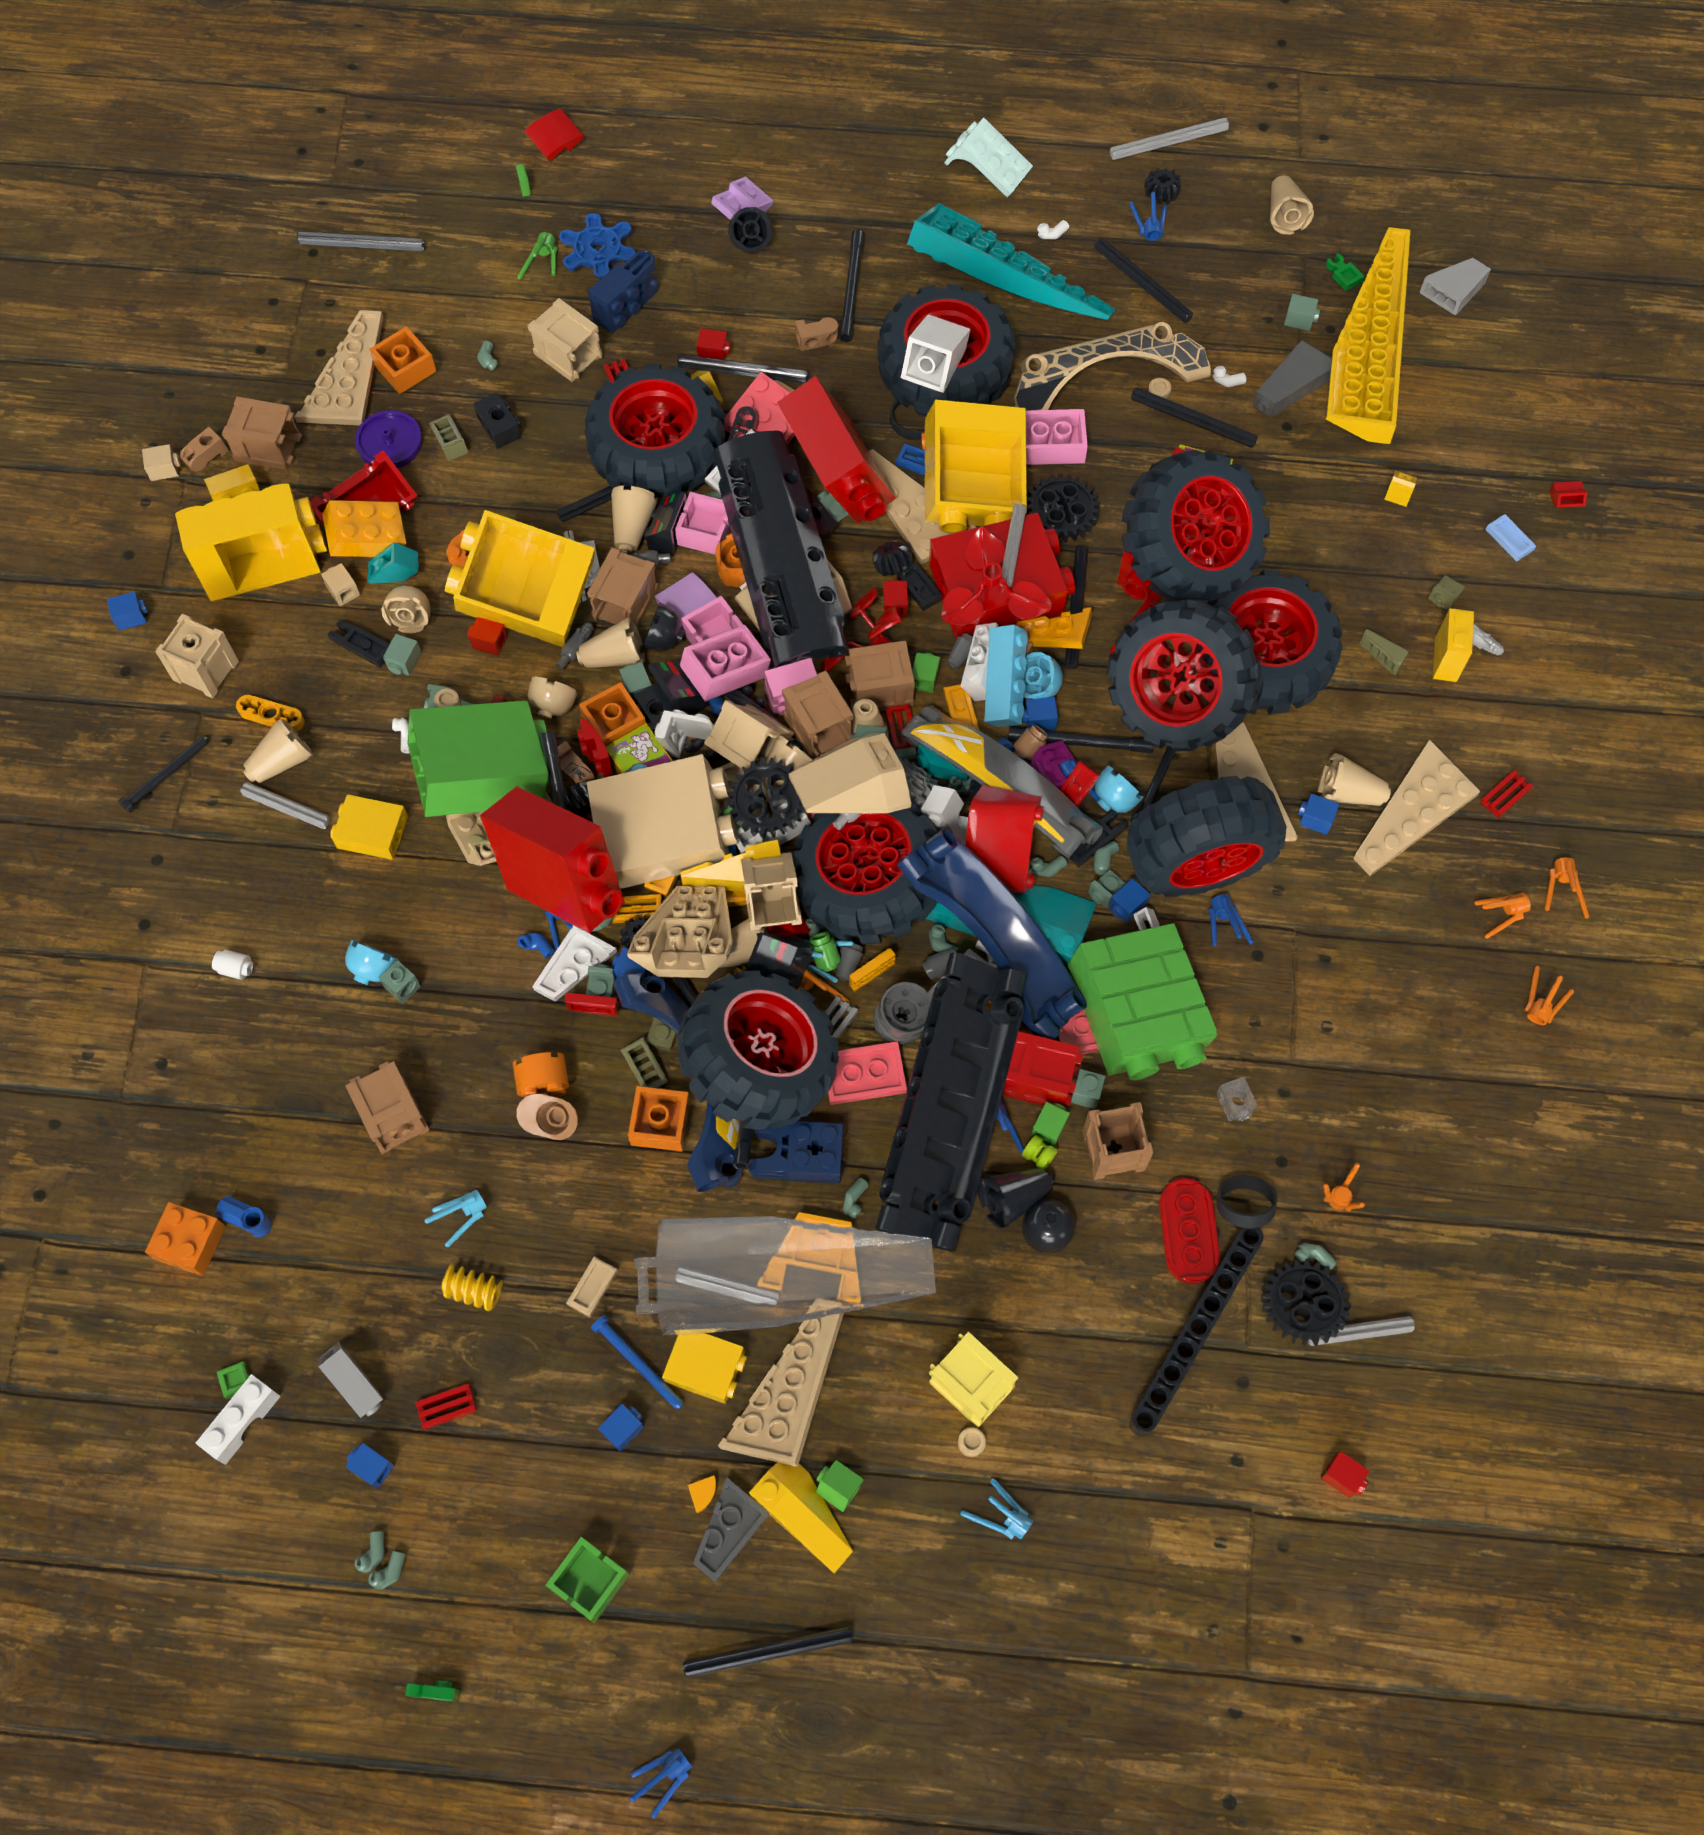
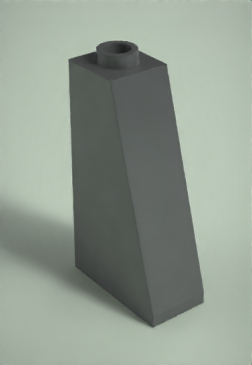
M1301 340L1256 392L1253 406L1270 417L1281 412L1330 381L1332 358Z

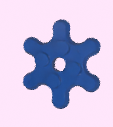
M590 213L585 218L586 228L583 231L575 232L566 229L561 231L559 238L564 245L574 248V251L563 260L566 269L575 271L581 266L586 268L593 267L594 275L600 280L610 271L608 265H613L617 261L626 263L635 254V250L621 244V241L628 237L631 232L629 223L619 222L613 227H605L601 223L599 214ZM596 245L603 246L599 251L593 248Z

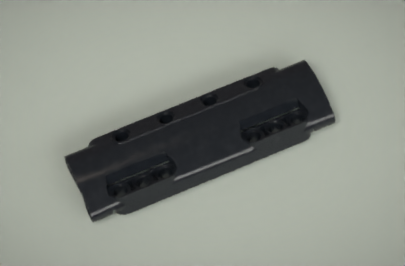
M773 430L750 433L718 446L714 450V457L720 474L719 490L764 645L771 652L775 668L798 662L800 658H836L845 655L849 648L843 632L844 614L796 457L789 454L783 432ZM743 464H745V468H746V471H747V474H748V478H749V481H750V485H751V488H752V492H753V495H754V498H755V502H756V505H757L758 513H757V511H756V507H755V504H754V501H753V497H752V494H751V490H750V487H749V484H748V480H747V477H746V473H745ZM777 581H779V584H780V587H781V591H782V594H783V597H784V601H785V604H786V608H787V611H788V614H789V618H790V621H791V625H792V628H793V632L791 631V627H790V624H789V620H788V617H787V613H786V610H785V607H784V603H783V600H782V596H781V593H780V590H779V586H778Z

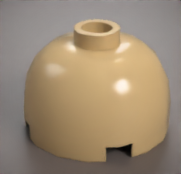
M404 585L388 593L381 611L382 617L388 625L394 624L399 627L398 631L404 633H416L423 630L424 626L428 623L431 607L425 593L413 586Z
M536 676L532 677L528 690V699L531 706L539 711V716L546 719H552V716H562L568 713L577 696L576 690L557 681L555 683L547 682V678Z

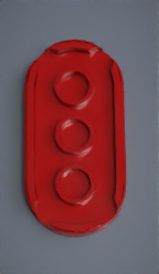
M1190 1178L1176 1179L1165 1187L1159 1199L1165 1261L1170 1273L1179 1281L1186 1284H1200L1206 1282L1214 1275L1220 1263L1213 1200L1210 1192L1196 1180Z

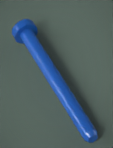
M605 1315L597 1319L591 1329L595 1333L601 1332L675 1409H680L683 1406L682 1399L608 1325L609 1319Z

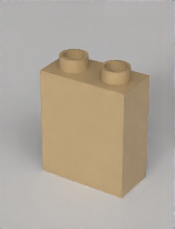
M703 754L587 782L593 823L601 826L620 889L681 875L680 872L706 862L716 864L724 859V855L729 854L728 846L738 844L739 842L732 814L722 816L719 799L729 797L727 792H730L725 771L723 768L713 770Z

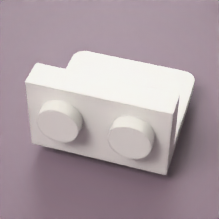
M664 710L661 721L655 729V738L671 757L680 758L686 736L706 740L714 725L710 718L703 714L692 716L680 710H673V712Z

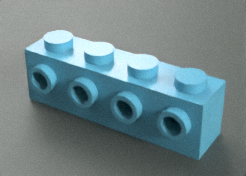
M1016 625L990 628L984 722L995 727L1022 725L1028 637L1027 631Z

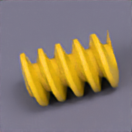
M451 1263L442 1282L444 1297L449 1299L453 1296L457 1302L464 1299V1303L467 1305L474 1302L476 1308H481L484 1305L486 1311H491L499 1300L503 1280L498 1285H495V1276H491L488 1282H485V1273H481L475 1279V1270H470L469 1274L465 1276V1268L463 1266L455 1273V1265Z

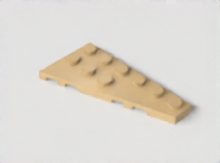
M360 310L347 330L348 335L337 346V353L329 359L315 382L316 387L311 395H307L304 400L305 405L302 410L296 413V422L360 425L365 420L374 371V362L369 349L379 343L383 322L382 311Z
M870 450L871 456L896 497L895 500L887 504L885 512L922 565L929 561L930 539L953 533L940 531L939 523L925 522V488L875 450ZM967 525V529H966V530L973 529V528H977V527H976V526Z
M1243 721L1228 736L1214 744L1217 779L1227 776H1238L1242 779L1249 776L1264 783L1274 793L1286 823L1285 841H1296V832Z
M1429 740L1353 859L1371 876L1477 797L1480 793L1479 789Z
M819 1301L815 1303L800 1325L796 1337L782 1351V1357L776 1365L772 1366L749 1400L750 1404L741 1417L738 1416L732 1424L734 1427L726 1439L723 1437L718 1447L720 1449L798 1467L845 1310L842 1306Z

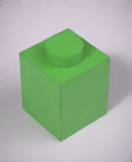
M916 653L912 669L915 682L914 690L934 692L939 672L940 657L931 653Z
M1046 1102L1033 1127L1031 1137L1038 1135L1043 1139L1044 1143L1055 1147L1070 1113L1060 1104Z
M835 1460L830 1468L825 1466L816 1480L820 1484L816 1493L844 1512L859 1491L864 1479Z

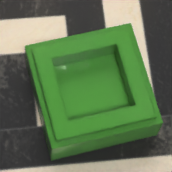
M523 164L515 165L523 197L528 196L531 191L525 166Z
M244 1362L217 1371L221 1390L226 1399L233 1397L249 1378L246 1363Z

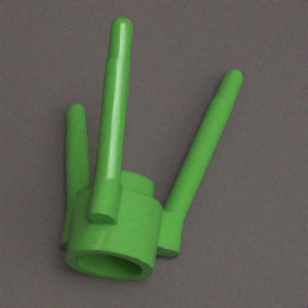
M547 232L539 234L531 254L517 276L519 280L525 274L533 258L537 257L538 254L542 256L551 254L552 276L556 275V253L558 248L554 246L555 238L552 234Z

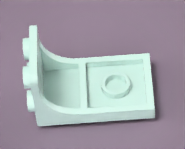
M984 117L978 124L974 121L961 134L956 144L945 154L948 158L944 162L948 165L954 159H963L972 163L1006 197L1015 190L1033 167Z

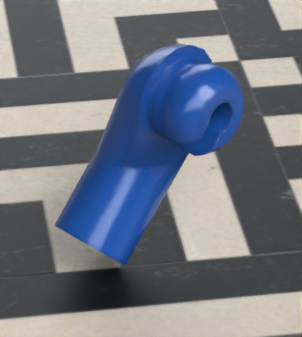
M721 695L707 700L712 706L710 714L715 717H719L724 704Z
M525 933L518 937L517 943L519 947L526 950H539L546 959L555 953L554 948L539 933Z

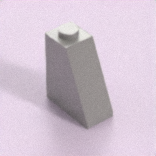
M1471 258L1427 275L1419 293L1456 316L1486 283L1491 269L1476 259Z
M340 1342L317 1359L318 1367L360 1418L365 1414L367 1416L372 1415L381 1407L379 1402L383 1400L382 1395Z

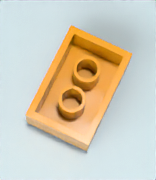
M329 500L322 514L330 556L375 557L394 542L402 546L406 545L398 502Z

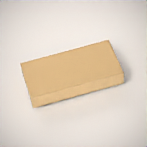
M593 1257L566 1304L591 1318L618 1270Z

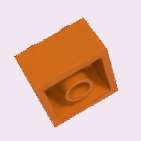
M407 326L369 349L375 367L399 394L437 372L432 354Z
M621 682L579 704L582 719L587 720L595 728L605 746L646 723L645 717Z
M636 1086L628 1132L631 1146L683 1152L691 1103L689 1093Z
M168 1202L145 1253L156 1261L204 1276L226 1226L215 1217Z

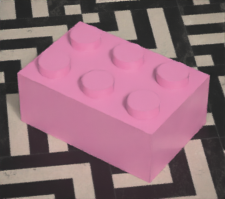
M1084 409L1026 411V465L1085 463L1088 446Z
M746 625L685 647L680 667L702 698L707 701L765 678V671L768 670L771 659Z

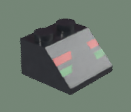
M679 492L660 500L658 508L655 507L652 514V523L646 527L644 533V540L647 541L648 550H655L662 554L670 553L671 556H675L679 546L677 545L675 528L681 513H684L683 508L686 503L685 492Z
M679 660L653 663L647 666L677 710L694 716L710 705L708 701L702 698L682 670Z
M760 933L745 971H760L761 977L766 978L774 973L789 979L788 985L798 990L807 965L810 963L814 947L793 933Z

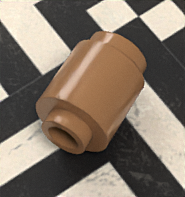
M1035 724L1031 728L1028 727L1013 745L1015 755L1023 761H1026V759L1031 760L1038 748L1047 743L1048 734Z

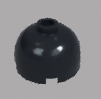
M746 207L738 210L731 217L728 224L730 241L743 252L753 253L763 249L769 243L772 236L770 218L757 207Z
M659 603L643 647L663 652L671 649L675 642L680 644L685 630L681 629V617L675 609Z
M1052 1198L1041 1199L1025 1212L1022 1232L1028 1245L1036 1251L1057 1253L1066 1248L1073 1239L1076 1228L1074 1215L1070 1208L1059 1200Z

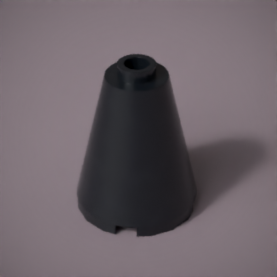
M1043 1168L988 1176L979 1182L978 1196L982 1208L987 1206L991 1213L987 1215L989 1221L995 1227L1001 1229L1009 1226L1035 1203L1051 1193L1054 1180L1050 1172L1045 1171Z

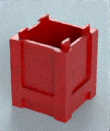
M1018 1031L1003 1096L1044 1106L1046 1102L1050 1104L1057 1103L1063 1107L1065 1105L1070 1106L1072 1095L1068 1094H1074L1076 1083L1071 1082L1072 1077H1077L1079 1067L1075 1066V1064L1081 1065L1083 1054L1078 1053L1080 1046Z

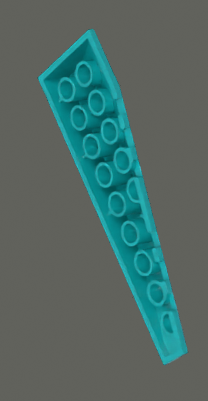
M940 203L921 215L914 222L907 244L919 253H926L932 256V259L937 262H944L977 279L1016 295L1063 310L1106 320L1116 311L1115 308L1096 296H1086L1084 289L1080 286H1070L1067 284V278L1061 274H1058L1057 277L1051 274L1050 267L1026 252L1015 251L1012 243L999 241L996 239L997 234L990 230L986 233L981 229L982 225L977 221Z
M887 874V876H888L887 879H888L889 881H891L893 878H895V877H893V876ZM859 885L857 892H863L861 885ZM1034 885L1033 889H1029L1027 893H1012L1044 933L1064 966L1068 968L1067 964L1080 944L1083 943L1097 903L1046 886ZM935 900L936 907L927 916V920L975 936L958 917Z

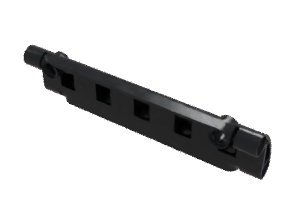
M950 953L944 973L945 978L940 979L934 989L881 1183L879 1197L887 1206L881 1205L875 1227L877 1231L936 1249L956 1252L962 1229L960 1226L970 1218L1017 1034L1022 1021L1024 1006L1020 999L1022 998L1028 976L1026 973L1015 969L998 970L967 955ZM987 1002H991L989 1011L985 1010ZM934 1201H939L936 1211L932 1210Z

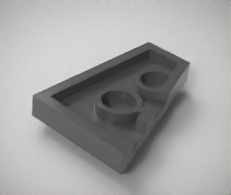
M727 1477L693 1562L697 1568L715 1583L770 1515L768 1511Z

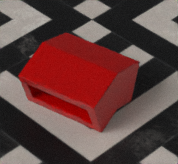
M1582 481L1553 483L1550 489L1552 503L1557 508L1586 506L1587 491L1584 489Z

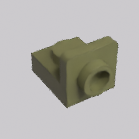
M1445 575L1439 584L1434 586L1428 599L1438 607L1449 611L1463 593L1465 587Z
M654 1018L646 1043L650 1047L671 1052L677 1033L668 1025Z

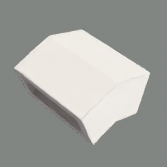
M1146 907L1133 914L1140 931L1147 929L1144 923L1146 920L1149 921L1151 928L1160 926L1153 909Z

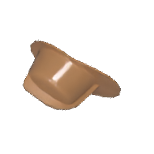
M531 1094L520 1101L517 1107L519 1125L525 1131L534 1135L554 1140H563L569 1138L575 1132L578 1125V1116L575 1108L561 1098L544 1094Z

